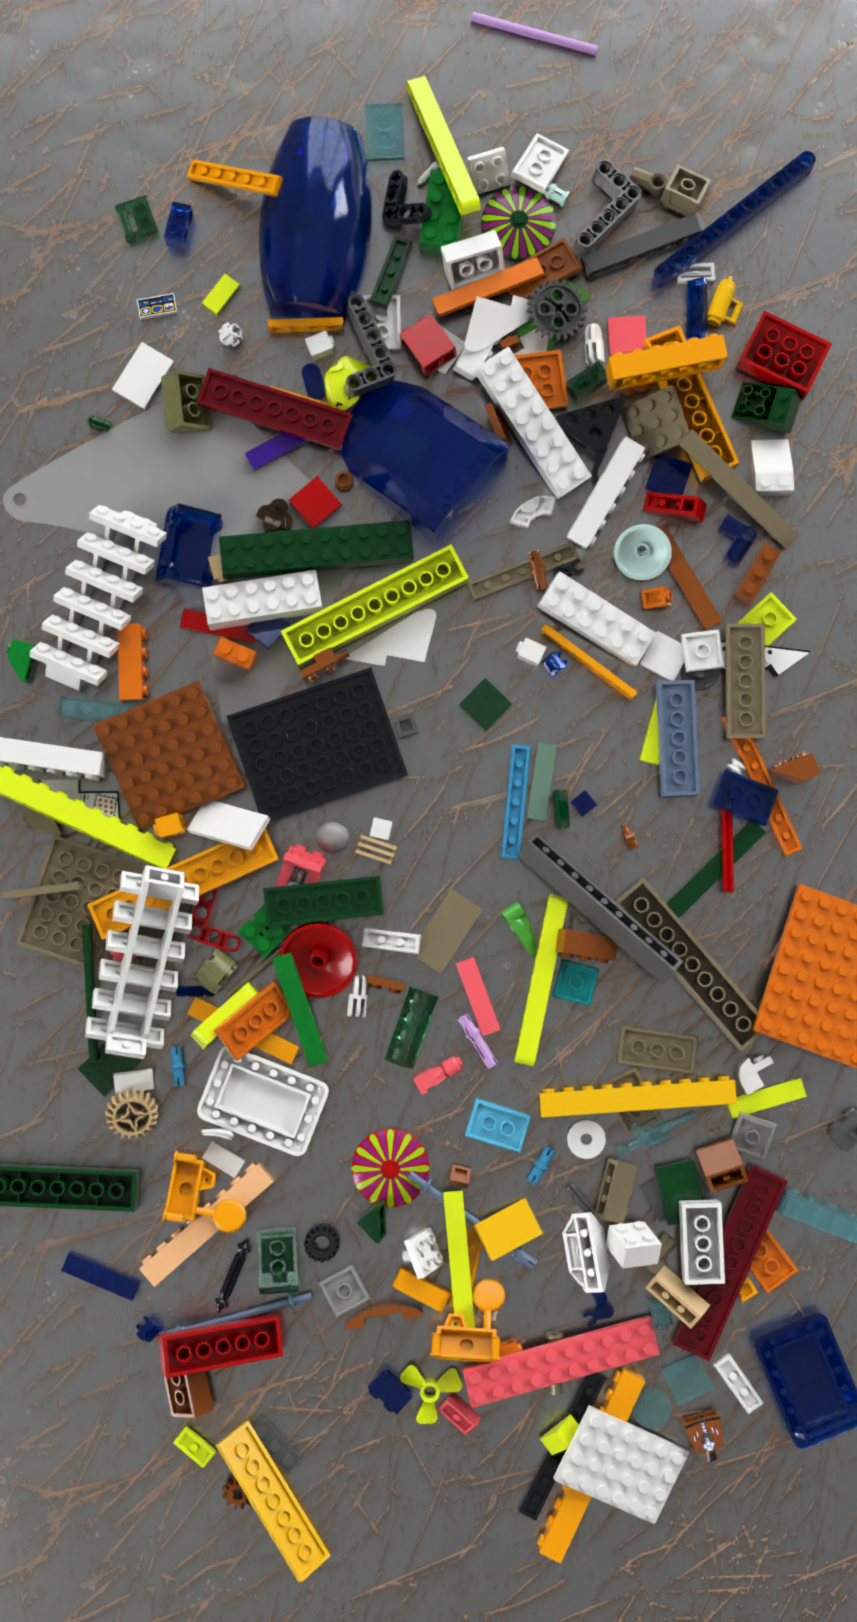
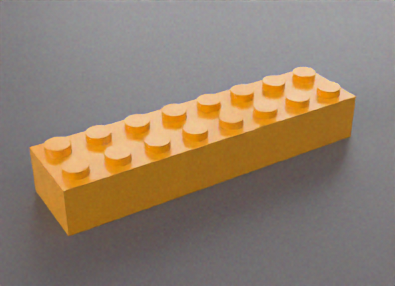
M680 325L646 338L642 347L644 350H647L654 345L662 347L674 341H679V343L687 341ZM701 373L657 382L660 390L671 385L675 386L689 431L693 429L733 470L736 469L739 465V460ZM690 457L700 482L703 483L705 481L712 479V477Z

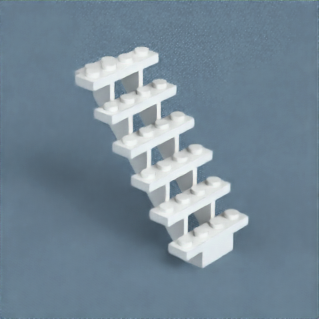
M98 505L89 512V519L106 526L104 539L87 532L77 541V547L94 554L93 565L90 566L75 559L65 570L66 575L82 581L81 594L63 587L54 595L53 602L70 609L69 621L52 614L42 623V630L58 636L57 649L46 643L39 642L30 650L31 658L46 664V677L78 691L87 682L98 686L107 677L108 670L97 666V660L100 654L110 658L119 649V642L108 638L109 632L112 627L122 630L131 621V615L119 610L124 599L133 603L142 595L143 587L131 582L135 572L145 575L154 567L155 560L148 558L143 553L147 543L157 547L166 539L167 532L157 528V523L147 518H142L125 510L122 513H118L101 505ZM118 531L135 538L134 551L113 543ZM106 559L123 566L122 579L102 571ZM94 587L111 593L110 606L90 598ZM82 615L100 621L98 634L78 626ZM71 642L88 649L87 661L66 653Z
M147 865L142 874L122 871L120 875L119 891L139 896L135 904L115 900L112 921L132 925L128 933L108 930L106 950L125 954L121 962L101 959L99 979L118 982L114 991L94 988L92 1009L111 1011L107 1020L88 1017L85 1029L86 1038L106 1041L105 1053L144 1059L146 1047L162 1049L164 1046V1029L150 1026L152 1018L169 1021L171 1017V1000L157 997L159 989L176 992L178 988V972L165 970L164 968L166 961L183 963L185 959V943L171 941L173 932L190 934L192 930V914L178 912L180 902L197 905L199 901V885L185 883L184 872ZM146 896L172 901L169 910L144 906ZM139 926L165 930L162 939L137 935ZM132 955L158 959L155 968L130 964ZM125 984L148 987L151 988L148 996L124 993ZM118 1013L144 1017L141 1025L117 1021Z

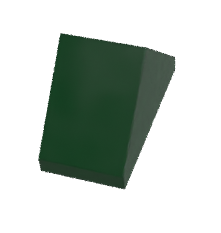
M380 1199L357 1222L369 1237L378 1244L386 1236L385 1199Z

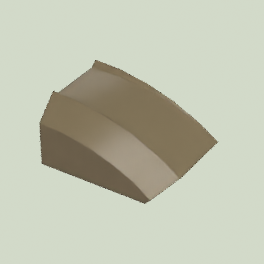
M677 165L664 189L661 201L665 208L668 207L683 214L685 217L695 214L711 180L681 165Z

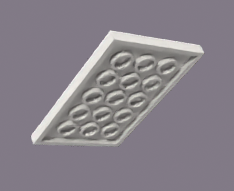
M588 1405L553 1478L563 1485L655 1524L690 1452L677 1444Z

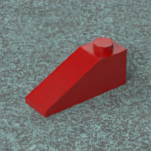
M647 492L643 510L684 521L703 523L707 504L700 497Z

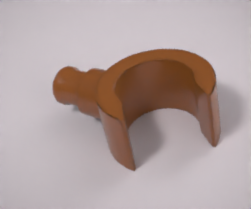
M626 823L622 824L623 836L629 849L632 850L639 847L640 845L634 837L635 833L628 828Z

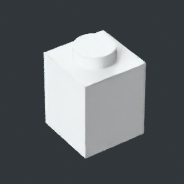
M326 330L305 339L313 362L334 354L333 347L336 345L332 335L328 336Z
M525 638L524 642L520 641L517 646V658L538 667L546 646Z

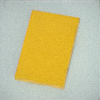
M525 1198L474 1225L491 1261L543 1234Z

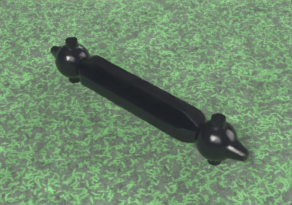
M247 1238L242 1243L237 1244L239 1252L233 1258L220 1290V1298L214 1300L217 1313L224 1308H228L227 1299L231 1296L242 1269L245 1254L251 1251L248 1245L249 1239Z

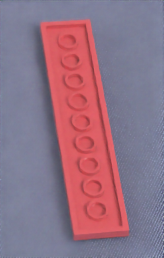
M646 1315L501 1356V1361H495V1363L480 1362L462 1367L470 1406L474 1408L660 1355L652 1318L650 1315Z

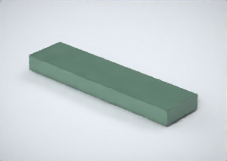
M537 744L526 819L546 821L556 745Z

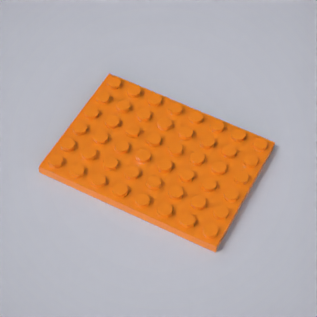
M798 884L752 1031L857 1069V905L803 884Z

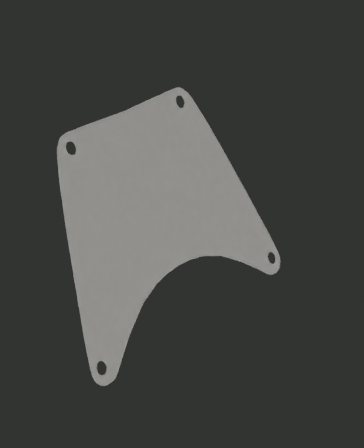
M163 401L23 478L6 490L3 495V505L5 510L19 521L66 527L102 537L105 535L106 526L89 519V512L98 505L106 506L118 513H122L124 510L130 511L137 516L157 523V528L167 532L166 539L157 547L147 543L143 555L155 560L154 567L173 584L192 610L206 613L202 588L222 585L219 582L215 583L208 557L220 554L219 537L265 533L263 527L264 520L256 517L257 511L261 506L268 505L278 498L285 500L288 504V513L293 518L291 530L311 529V526L289 502V499L311 482V480L284 455L254 471L245 453L269 439L252 422L209 409L210 431L188 434L167 432ZM17 493H22L26 496V502L22 506H17L13 501ZM277 505L275 507L276 511H280L282 509L281 505ZM339 508L316 528L356 525V523ZM118 531L114 542L134 551L135 538ZM350 568L316 571L323 609L331 606ZM285 574L233 578L230 579V582L224 584L273 577ZM311 615L254 623L258 624L254 644L225 638L257 652L258 657L251 673L216 658L213 653L221 637L204 633L215 671L222 722L231 735L232 732L226 716L279 698L297 666V662L281 631Z

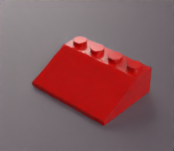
M763 311L735 368L772 386L796 389L802 398L801 400H804L832 343L771 313Z

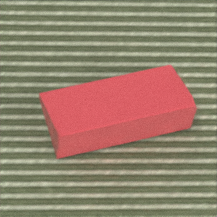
M450 1392L437 1407V1410L465 1435L472 1431L481 1419V1415L455 1392Z

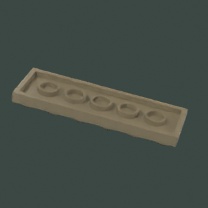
M725 624L726 739H765V624Z

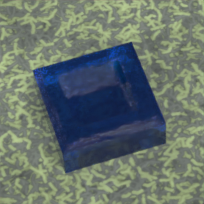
M586 790L570 802L581 817L597 805Z

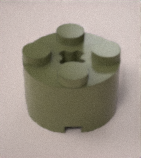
M218 948L212 953V958L210 957L206 960L194 977V980L214 994L222 989L230 975L239 967L235 961Z

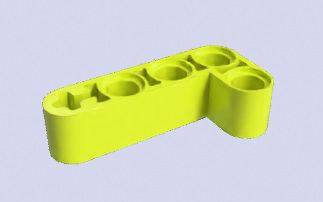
M249 982L245 984L192 1032L191 1037L203 1050L207 1048L218 1037L213 1029L258 992Z

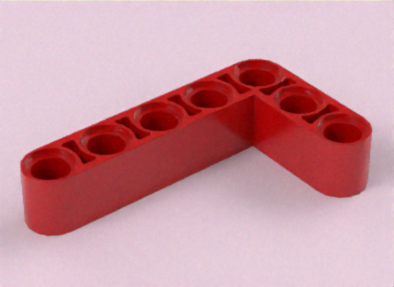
M219 887L212 891L213 897L210 900H206L204 895L199 896V901L197 905H194L192 911V928L198 926L201 929V933L198 937L193 936L192 932L187 934V936L192 940L228 952H236L242 947V940L239 936L208 926L221 889ZM202 907L207 910V915L203 919L199 918L197 914L198 910ZM212 932H216L219 935V940L216 943L210 940ZM231 938L237 940L238 944L235 949H231L228 946V941Z

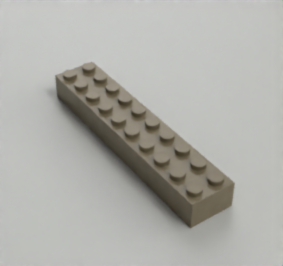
M644 877L640 878L614 900L683 961L673 973L674 977L738 1051L742 1052L762 1035L752 1031L758 1010Z

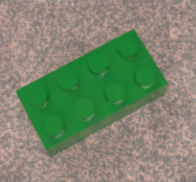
M431 169L425 204L431 208L432 216L427 222L422 223L419 251L442 254V246L459 241L463 216L458 210L442 171Z

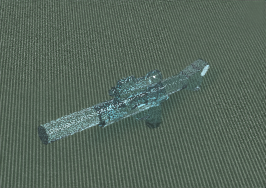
M695 1110L671 1122L668 1120L654 1128L650 1125L640 1128L637 1123H633L630 1128L637 1135V1139L628 1144L615 1145L617 1158L621 1161L631 1150L647 1143L646 1145L650 1149L660 1142L665 1143L669 1141L672 1134H667V1132L697 1118Z

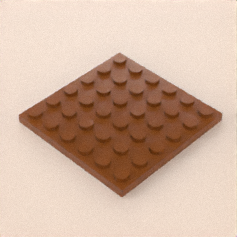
M199 680L92 725L139 831L156 824L155 819L174 813H184L245 788L243 779Z

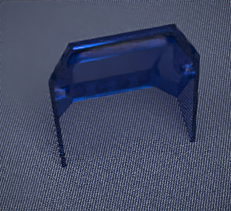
M393 380L392 383L368 392L350 412L353 416L340 451L348 471L402 518L410 520V524L435 544L437 542V530L449 512L498 457L505 463L508 461L510 446L496 434L424 387Z

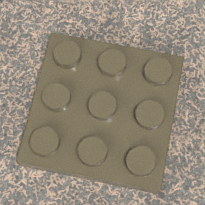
M673 385L622 409L632 440L645 447L643 451L645 456L641 462L679 446L678 443L689 432L675 386Z

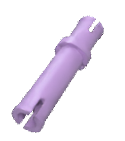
M466 1013L457 1020L466 1033V1038L470 1039L487 1069L495 1066L498 1061L491 1053V1050L479 1033L480 1029L476 1028L469 1014Z

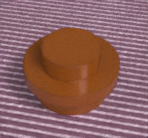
M341 471L336 475L335 484L340 490H348L353 486L354 479L349 472Z

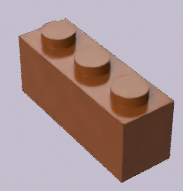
M764 543L733 597L750 606L756 599L781 552Z
M558 929L555 952H561L562 957L573 958V955H580L579 959L591 961V957L597 958V962L607 964L609 960L616 961L618 944L609 936Z

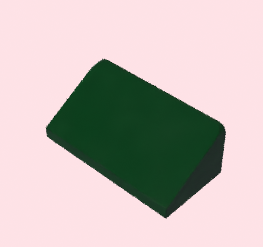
M555 789L553 791L555 828H569L567 790Z

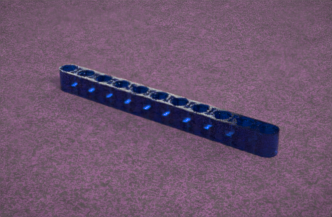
M810 151L802 152L659 264L654 270L653 285L657 288L668 286L693 264L705 257L812 172L816 161L814 153ZM731 218H735V219H737L738 221L734 222V221H732V220H730V219H731ZM720 229L723 233H718L716 230ZM701 241H707L709 244H703ZM687 252H692L694 255L690 256ZM672 264H680V267H674ZM661 274H662V275H664L666 278L661 279V278H659L657 275H661Z

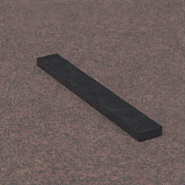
M599 1372L584 1376L564 1418L571 1414L576 1422L580 1424L588 1405L593 1407L607 1377ZM547 1450L518 1512L535 1521L537 1520L556 1482L553 1477L566 1450L551 1455Z

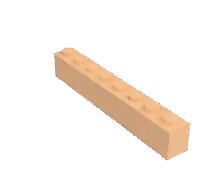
M260 1162L257 1165L252 1163L244 1170L246 1174L242 1178L237 1176L230 1183L232 1187L227 1191L225 1189L221 1190L215 1196L217 1200L214 1203L208 1202L202 1208L215 1209L225 1199L237 1200L246 1207L272 1184L275 1179ZM199 1215L195 1221H186L185 1223L188 1226L183 1230L178 1228L171 1235L173 1238L168 1243L164 1241L156 1248L158 1252L154 1256L149 1254L141 1261L143 1265L139 1270L154 1287L219 1230L213 1221V1217Z

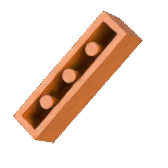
M141 623L127 624L122 630L118 629L119 700L122 703L145 702V697H148V686L145 685L148 669L147 666H144V659H147V648L144 647V640H147V631L143 629Z

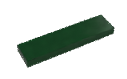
M394 236L369 300L370 305L388 309L411 250L412 241Z

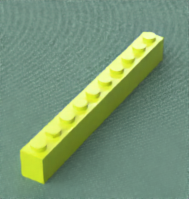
M8 766L0 767L1 796L149 865L163 869L168 868L176 851L173 848L174 844L166 840L160 842L156 840L155 835L149 832L143 834L138 831V827L132 824L126 826L120 823L121 820L111 815L109 818L103 815V811L93 807L90 809L86 807V803L81 800L75 799L73 801L68 799V795L61 791L53 792L49 790L50 786L42 782L36 784L32 782L31 777L25 774L19 776L14 773V769Z

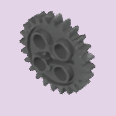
M558 278L554 280L553 284L548 279L546 285L542 282L540 288L536 287L534 289L535 293L530 294L529 297L532 300H528L527 305L531 307L527 308L526 312L531 313L527 320H533L530 327L536 326L535 333L541 331V338L548 335V341L555 337L556 342L560 340V337L563 341H566L567 335L572 338L574 333L577 334L580 331L579 327L582 328L584 326L582 321L587 316L583 313H586L588 310L583 307L586 301H581V297L584 294H577L578 287L574 290L572 289V282L567 286L565 279L561 284H559ZM554 293L560 296L559 301L553 298ZM540 307H545L548 313H542ZM566 307L572 308L574 313L569 314L566 311ZM558 320L561 323V327H556L553 321Z

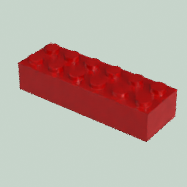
M273 1313L158 1334L161 1373L165 1378L283 1357L279 1316Z

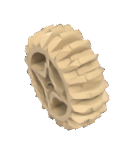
M135 1087L132 1089V1092H129L126 1088L124 1094L118 1091V1097H111L112 1102L107 1103L108 1109L105 1110V1115H107L106 1122L109 1123V1129H114L115 1135L120 1133L121 1138L128 1135L129 1140L135 1135L138 1139L139 1134L146 1136V1130H153L152 1125H156V1118H158L159 1114L157 1112L158 1105L155 1104L154 1098H150L149 1092L144 1094L143 1089L136 1092ZM125 1103L127 1104L124 1109H121L120 1112H117V1110H118L123 1104H125ZM130 1108H131V1111H132L133 1114H134V1119H133V1116H132L131 1113H130ZM144 1115H147L142 1122L137 1123L139 1119L144 1118Z

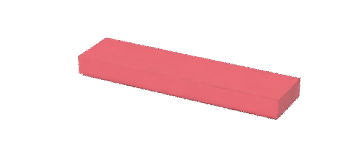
M474 957L456 963L482 1036L499 1031L498 1021Z

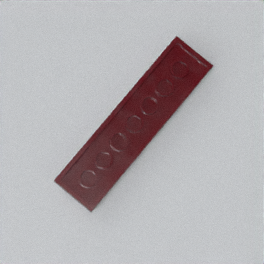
M208 368L197 400L198 406L340 451L353 416L350 412Z

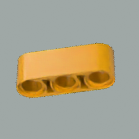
M401 1267L392 1284L397 1290L440 1312L443 1311L451 1296L448 1290L425 1278L418 1279L416 1273L404 1267Z

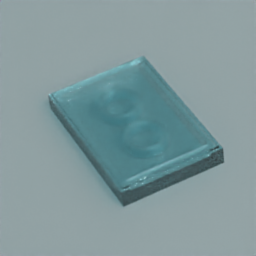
M402 103L365 105L368 162L405 160Z

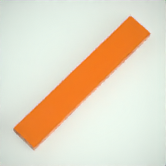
M536 257L432 298V302L438 316L442 317L475 304L477 296L485 299L544 277V272Z

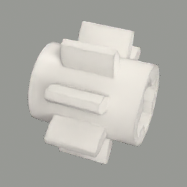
M227 322L219 330V338L226 346L231 344L235 347L243 339L241 336L242 330L235 323L230 326Z

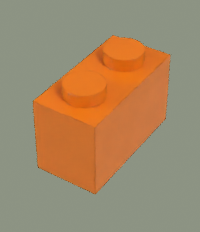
M223 637L220 638L213 653L216 658L250 673L258 657L256 651Z

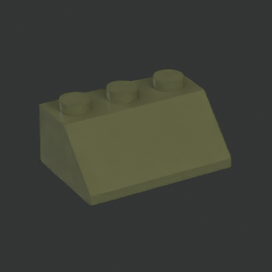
M173 370L163 375L161 380L167 432L188 434L210 431L209 409L197 404L205 375L180 370Z

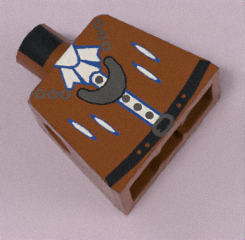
M714 1409L681 1419V1423L696 1453H704L707 1462L717 1460L718 1456L715 1449L723 1447L721 1420L718 1411Z

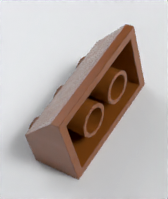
M206 1371L171 1378L164 1377L172 1417L197 1418L214 1410Z

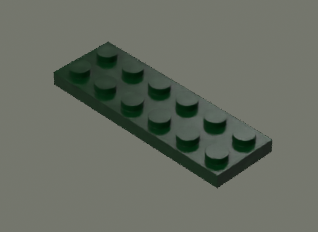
M380 876L263 888L267 927L384 915Z

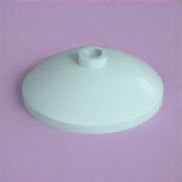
M648 524L635 525L625 530L617 539L614 547V558L617 567L624 575L635 580H649L657 577L667 568L671 560L672 549L667 535L659 528ZM644 546L645 550L640 551L639 547Z

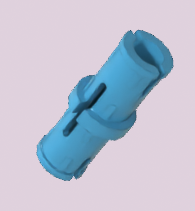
M176 1046L170 1047L172 1057L170 1069L173 1072V1086H178V1078L180 1086L185 1085L184 1068L186 1067L185 1063H183V1046L177 1047L178 1055L176 1054Z
M546 1145L539 1159L535 1160V1166L526 1179L531 1182L533 1177L536 1176L532 1183L536 1186L544 1171L548 1170V1164L556 1153L555 1150L551 1149L549 1155H547L550 1147Z

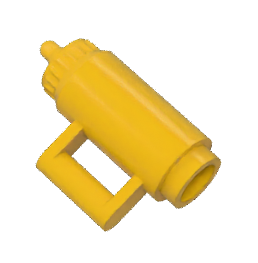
M729 276L728 279H722L715 290L706 314V322L709 325L719 327L724 321L731 325H736L743 303L733 298L736 284L732 281V276ZM733 304L735 305L731 317H728L726 314L729 306Z

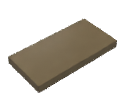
M450 889L421 934L419 954L411 955L442 974L483 909L453 889Z
M621 1025L616 1063L693 1075L699 1036Z

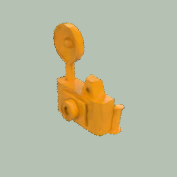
M175 1151L163 1222L166 1220L182 1223L185 1220L195 1221L196 1215L213 1217V1221L220 1231L234 1233L240 1230L247 1219L245 1207L234 1199L221 1201L215 1209L198 1207L201 1190L214 1188L216 1174L206 1169V1162L197 1160L196 1155Z
M483 1279L473 1289V1303L477 1309L484 1312L483 1328H468L463 1314L449 1313L444 1326H437V1332L433 1333L432 1353L429 1356L436 1357L439 1360L483 1363L501 1361V1357H499L500 1337L497 1336V1329H491L492 1313L498 1311L505 1301V1291L499 1282L493 1279Z

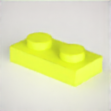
M187 1425L173 1441L179 1449L202 1468L205 1467L217 1451Z

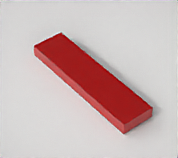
M185 608L183 609L179 626L183 629L252 644L255 643L258 624H247L210 631L206 613Z

